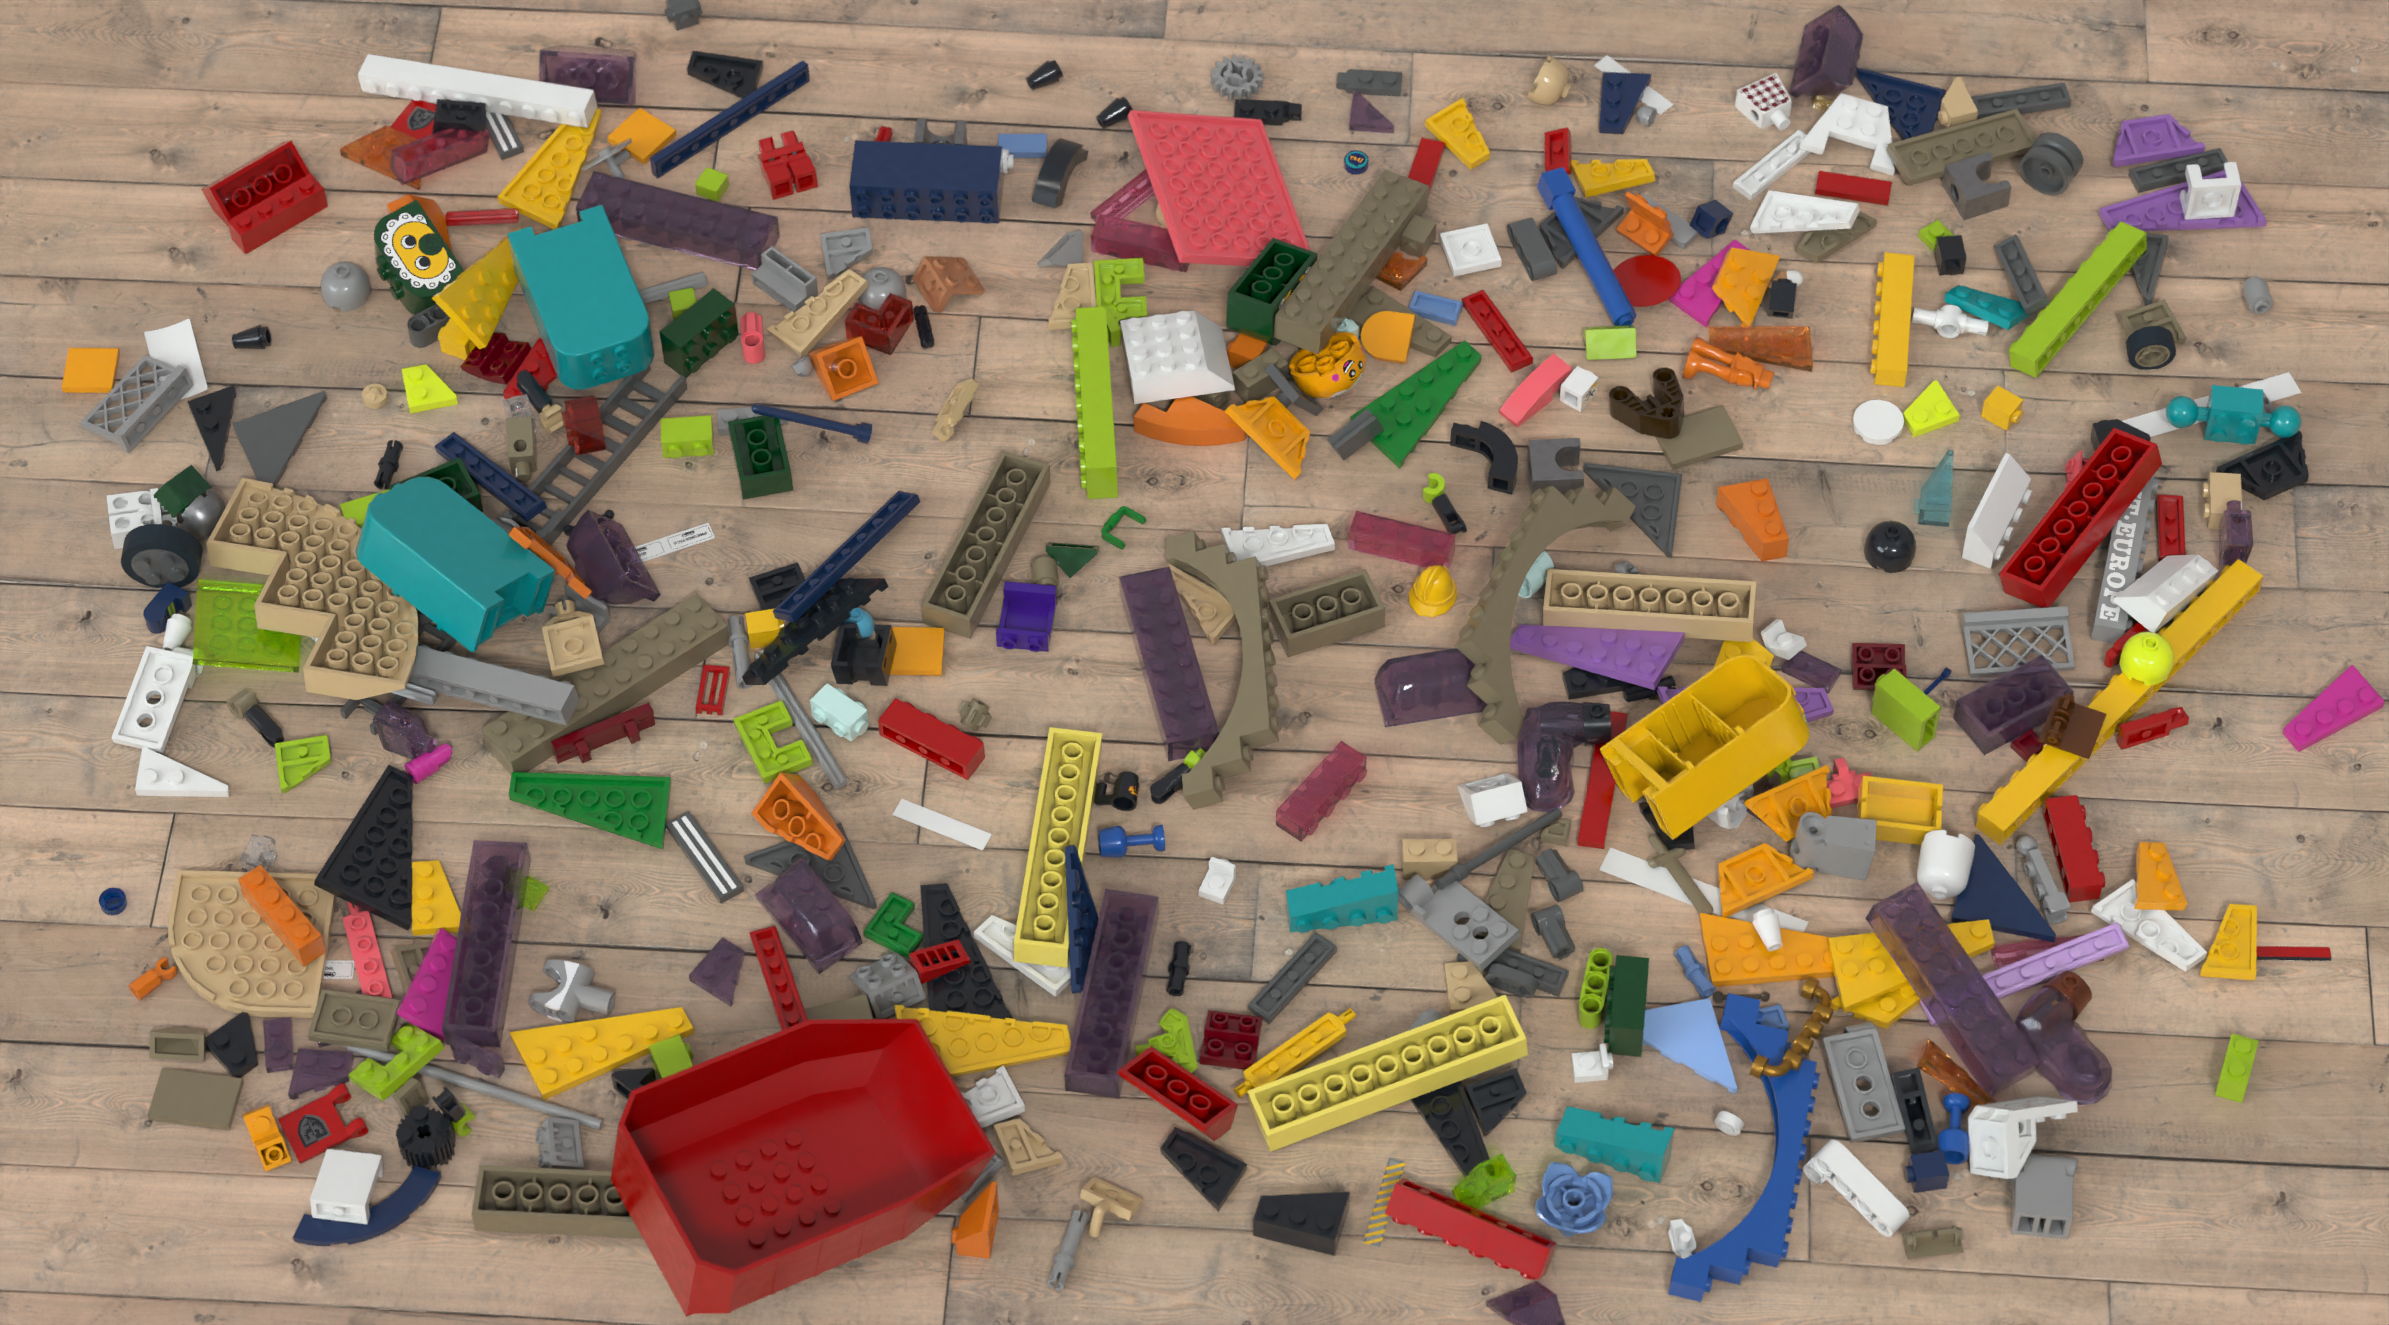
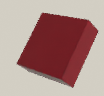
M2029 729L2012 741L2010 748L2027 763L2033 754L2038 755L2042 751L2045 744L2038 742L2040 737L2032 729Z

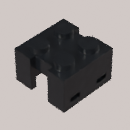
M842 623L840 625L831 662V668L837 684L853 685V683L859 680L870 681V684L874 686L888 685L897 646L891 625H875V639H862L857 624Z

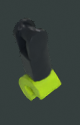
M1438 473L1428 474V487L1422 489L1423 500L1433 505L1451 538H1454L1455 534L1461 531L1463 533L1467 532L1464 521L1455 510L1447 494H1445L1444 478Z
M1201 748L1196 753L1191 750L1186 756L1184 763H1181L1165 775V777L1153 783L1150 787L1151 800L1155 804H1162L1175 792L1183 788L1182 774L1189 773L1206 752Z
M444 1086V1091L437 1097L433 1096L432 1099L445 1116L450 1119L452 1129L460 1137H465L472 1132L465 1123L473 1121L476 1115L463 1102L460 1103L453 1093Z

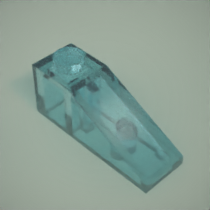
M1954 450L1947 451L1921 488L1920 498H1915L1913 514H1918V524L1949 527L1952 509Z

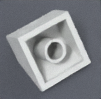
M1508 772L1457 785L1470 821L1480 827L1494 825L1495 820L1503 818L1505 820L1518 819L1521 817L1520 814L1528 812L1522 782Z

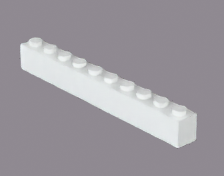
M371 54L367 55L358 73L363 92L415 101L422 100L436 103L437 99L486 103L487 112L588 128L597 109L594 90Z

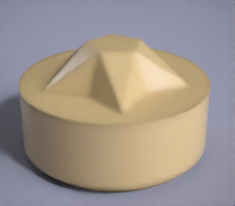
M381 384L366 386L362 391L364 405L371 409L383 407L388 401L386 388Z

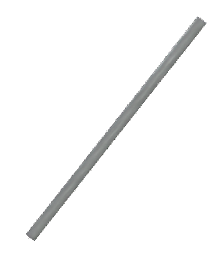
M347 1046V1051L387 1064L396 1056V1054L385 1051ZM428 1064L417 1072L559 1118L579 1120V1124L601 1130L603 1127V1119Z

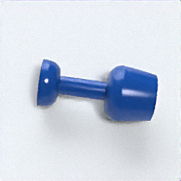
M1163 825L1155 826L1152 834L1126 836V832L1121 826L1098 830L1100 857L1121 858L1126 855L1127 846L1153 844L1155 850L1165 851Z
M1951 1093L1943 1098V1107L1950 1113V1127L1942 1130L1937 1139L1938 1151L1943 1150L1946 1163L1954 1165L1964 1163L1969 1154V1134L1961 1129V1116L1970 1109L1971 1100L1968 1096L1960 1093Z

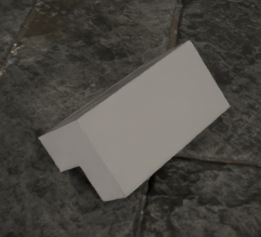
M773 246L761 254L762 265L751 274L752 283L793 312L805 305L804 301L811 296H818L817 278Z

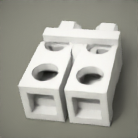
M158 488L150 489V492L138 491L106 495L114 549L123 548L126 535L139 526L162 524V521L169 520L172 522V526L177 527V516L172 518L171 514L163 515L162 512H167V510H164V506H161L160 502H157V498H154Z

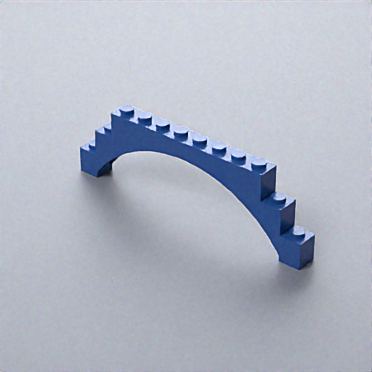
M1728 993L1720 1030L1727 1031L1746 1053L1752 1064L1759 1054L1769 1058V1065H1780L1786 1051L1791 1049L1792 1043L1787 1042L1789 1031L1761 1025L1763 1012L1759 1011L1760 1000ZM1803 1059L1798 1071L1790 1069L1787 1074L1780 1077L1763 1075L1761 1078L1770 1101L1775 1128L1774 1164L1769 1181L1752 1210L1727 1235L1706 1249L1689 1257H1676L1668 1295L1701 1302L1704 1292L1710 1293L1713 1279L1740 1285L1742 1275L1748 1276L1751 1262L1777 1268L1780 1258L1786 1259L1789 1242L1784 1241L1786 1233H1791L1794 1219L1789 1217L1790 1209L1795 1210L1798 1193L1793 1192L1794 1184H1800L1802 1169L1798 1168L1799 1160L1804 1161L1807 1145L1802 1144L1803 1136L1808 1137L1811 1121L1806 1120L1807 1113L1813 1112L1816 1098L1811 1096L1812 1089H1817L1820 1073L1815 1072L1817 1062Z

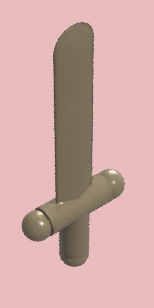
M1651 834L1649 842L1659 855L1649 860V867L1654 869L1664 865L1697 911L1711 915L1713 913L1712 905L1677 859L1685 855L1686 850L1684 848L1668 850L1657 834Z

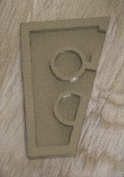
M1859 211L1851 229L1808 231L1797 245L1796 253L1818 263L1876 227L1877 220Z

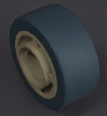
M2161 326L2143 327L2133 332L2126 341L2129 362L2133 367L2140 370L2162 368L2172 362L2176 356L2173 334L2169 329Z

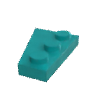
M1957 285L1946 292L1944 302L1957 306L2006 330H2010L2033 314L2027 315L2020 301L1966 286Z

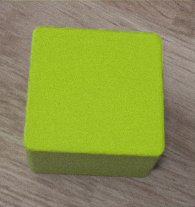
M706 167L695 183L697 195L718 202L729 187L728 175Z
M693 288L669 292L673 320L696 303Z

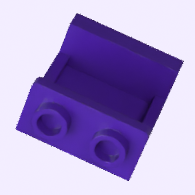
M1005 581L1000 624L996 630L997 647L1024 649L1033 652H1049L1057 605L1056 586Z

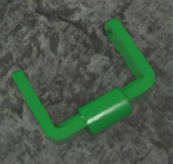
M1126 506L1120 507L1116 513H1113L1101 530L1102 539L1119 549H1124L1125 543L1109 534V532L1121 521L1123 515L1140 524H1144L1147 521L1144 516Z

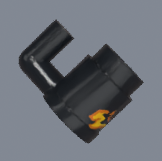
M1129 771L1119 773L1114 783L1113 794L1106 795V783H1097L1094 803L1099 806L1112 805L1121 811L1134 810L1137 806L1140 787L1138 783L1139 777Z

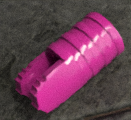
M447 743L439 747L437 746L433 750L425 751L422 755L420 754L417 758L404 764L407 774L412 776V781L417 785L428 776L430 777L433 773L438 772L440 767L450 761L451 754L453 753L451 746L447 745Z

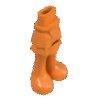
M1695 337L1682 378L1692 380L1698 372H1706L1728 381V384L1752 387L1754 384V389H1757L1758 386L1769 389L1774 372L1764 369L1765 365L1758 364L1747 356L1743 357L1740 353L1736 355L1729 354L1708 344L1704 339ZM1709 359H1712V360H1715V361L1724 363V364H1726V365H1728V366H1730V367L1723 366V365L1718 364V363H1716V362H1713V361H1711V360H1709Z

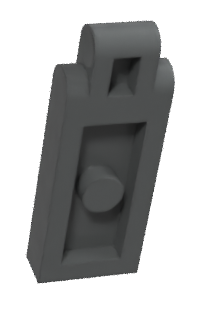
M1349 69L1347 73L1340 72L1337 74L1336 88L1345 90L1349 94L1401 97L1402 72Z

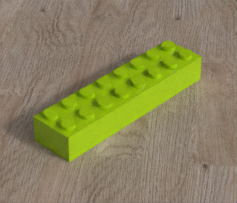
M1106 306L1076 308V318H1071L1073 353H1078L1073 354L1074 373H1077L1074 376L1079 452L1083 453L1079 454L1081 488L1087 489V499L1118 498Z

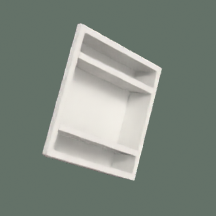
M1180 311L1178 313L1157 314L1150 317L1130 318L1120 321L1123 349L1134 404L1235 390L1222 328L1197 311Z

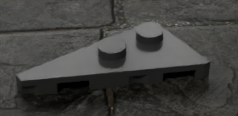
M2146 233L2147 250L2131 267L2145 306L2153 303L2169 242L2168 235Z

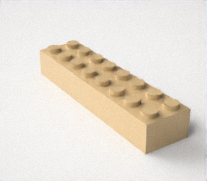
M1547 569L1543 626L1685 632V638L1753 642L1757 582Z

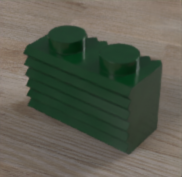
M190 465L167 481L154 494V498H157V502L164 506V510H167L168 514L175 518L180 513L183 514L199 495L205 498L207 496L206 490L212 487Z

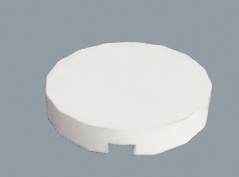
M1869 400L1861 404L1855 410L1853 417L1855 433L1863 437L1862 440L1875 445L1893 442V439L1901 435L1904 426L1903 414L1899 408L1884 400Z

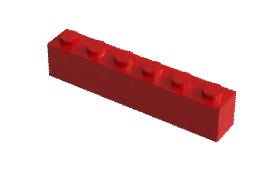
M1402 1178L1395 1183L1385 1214L1391 1216L1392 1220L1398 1224H1410L1417 1227V1231L1421 1234L1438 1236L1449 1246L1466 1248L1471 1255L1478 1258L1487 1257L1494 1260L1495 1265L1504 1269H1515L1520 1272L1522 1277L1529 1280H1539L1547 1273L1557 1245L1554 1241L1406 1178Z

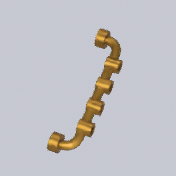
M1808 977L1804 983L1801 997L1812 1001L1815 996L1821 1002L1817 1003L1812 1016L1806 1020L1803 1030L1800 1034H1797L1791 1049L1786 1051L1781 1064L1778 1066L1769 1065V1058L1758 1054L1752 1064L1750 1075L1759 1079L1763 1075L1780 1077L1787 1074L1790 1069L1795 1071L1800 1069L1804 1056L1800 1054L1809 1055L1814 1040L1810 1038L1819 1039L1824 1027L1820 1022L1828 1024L1834 1012V1009L1830 1008L1832 1003L1831 997L1826 990L1819 987V980Z

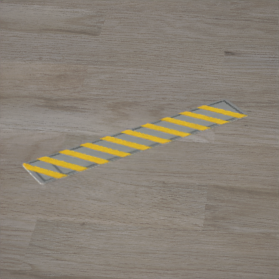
M1389 1158L1363 1241L1364 1244L1380 1247L1389 1219V1215H1386L1385 1211L1395 1183L1401 1180L1405 1161Z

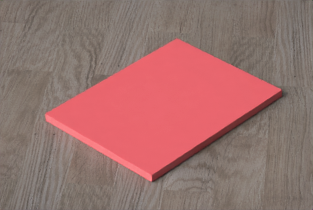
M1130 110L1128 118L1179 262L1250 266L1272 238L1310 251L1261 119Z

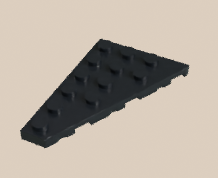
M390 765L387 766L314 882V886L409 931L412 924L411 775Z

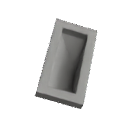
M1076 230L1066 233L1037 263L1038 266L1067 268L1068 264L1083 263V232Z

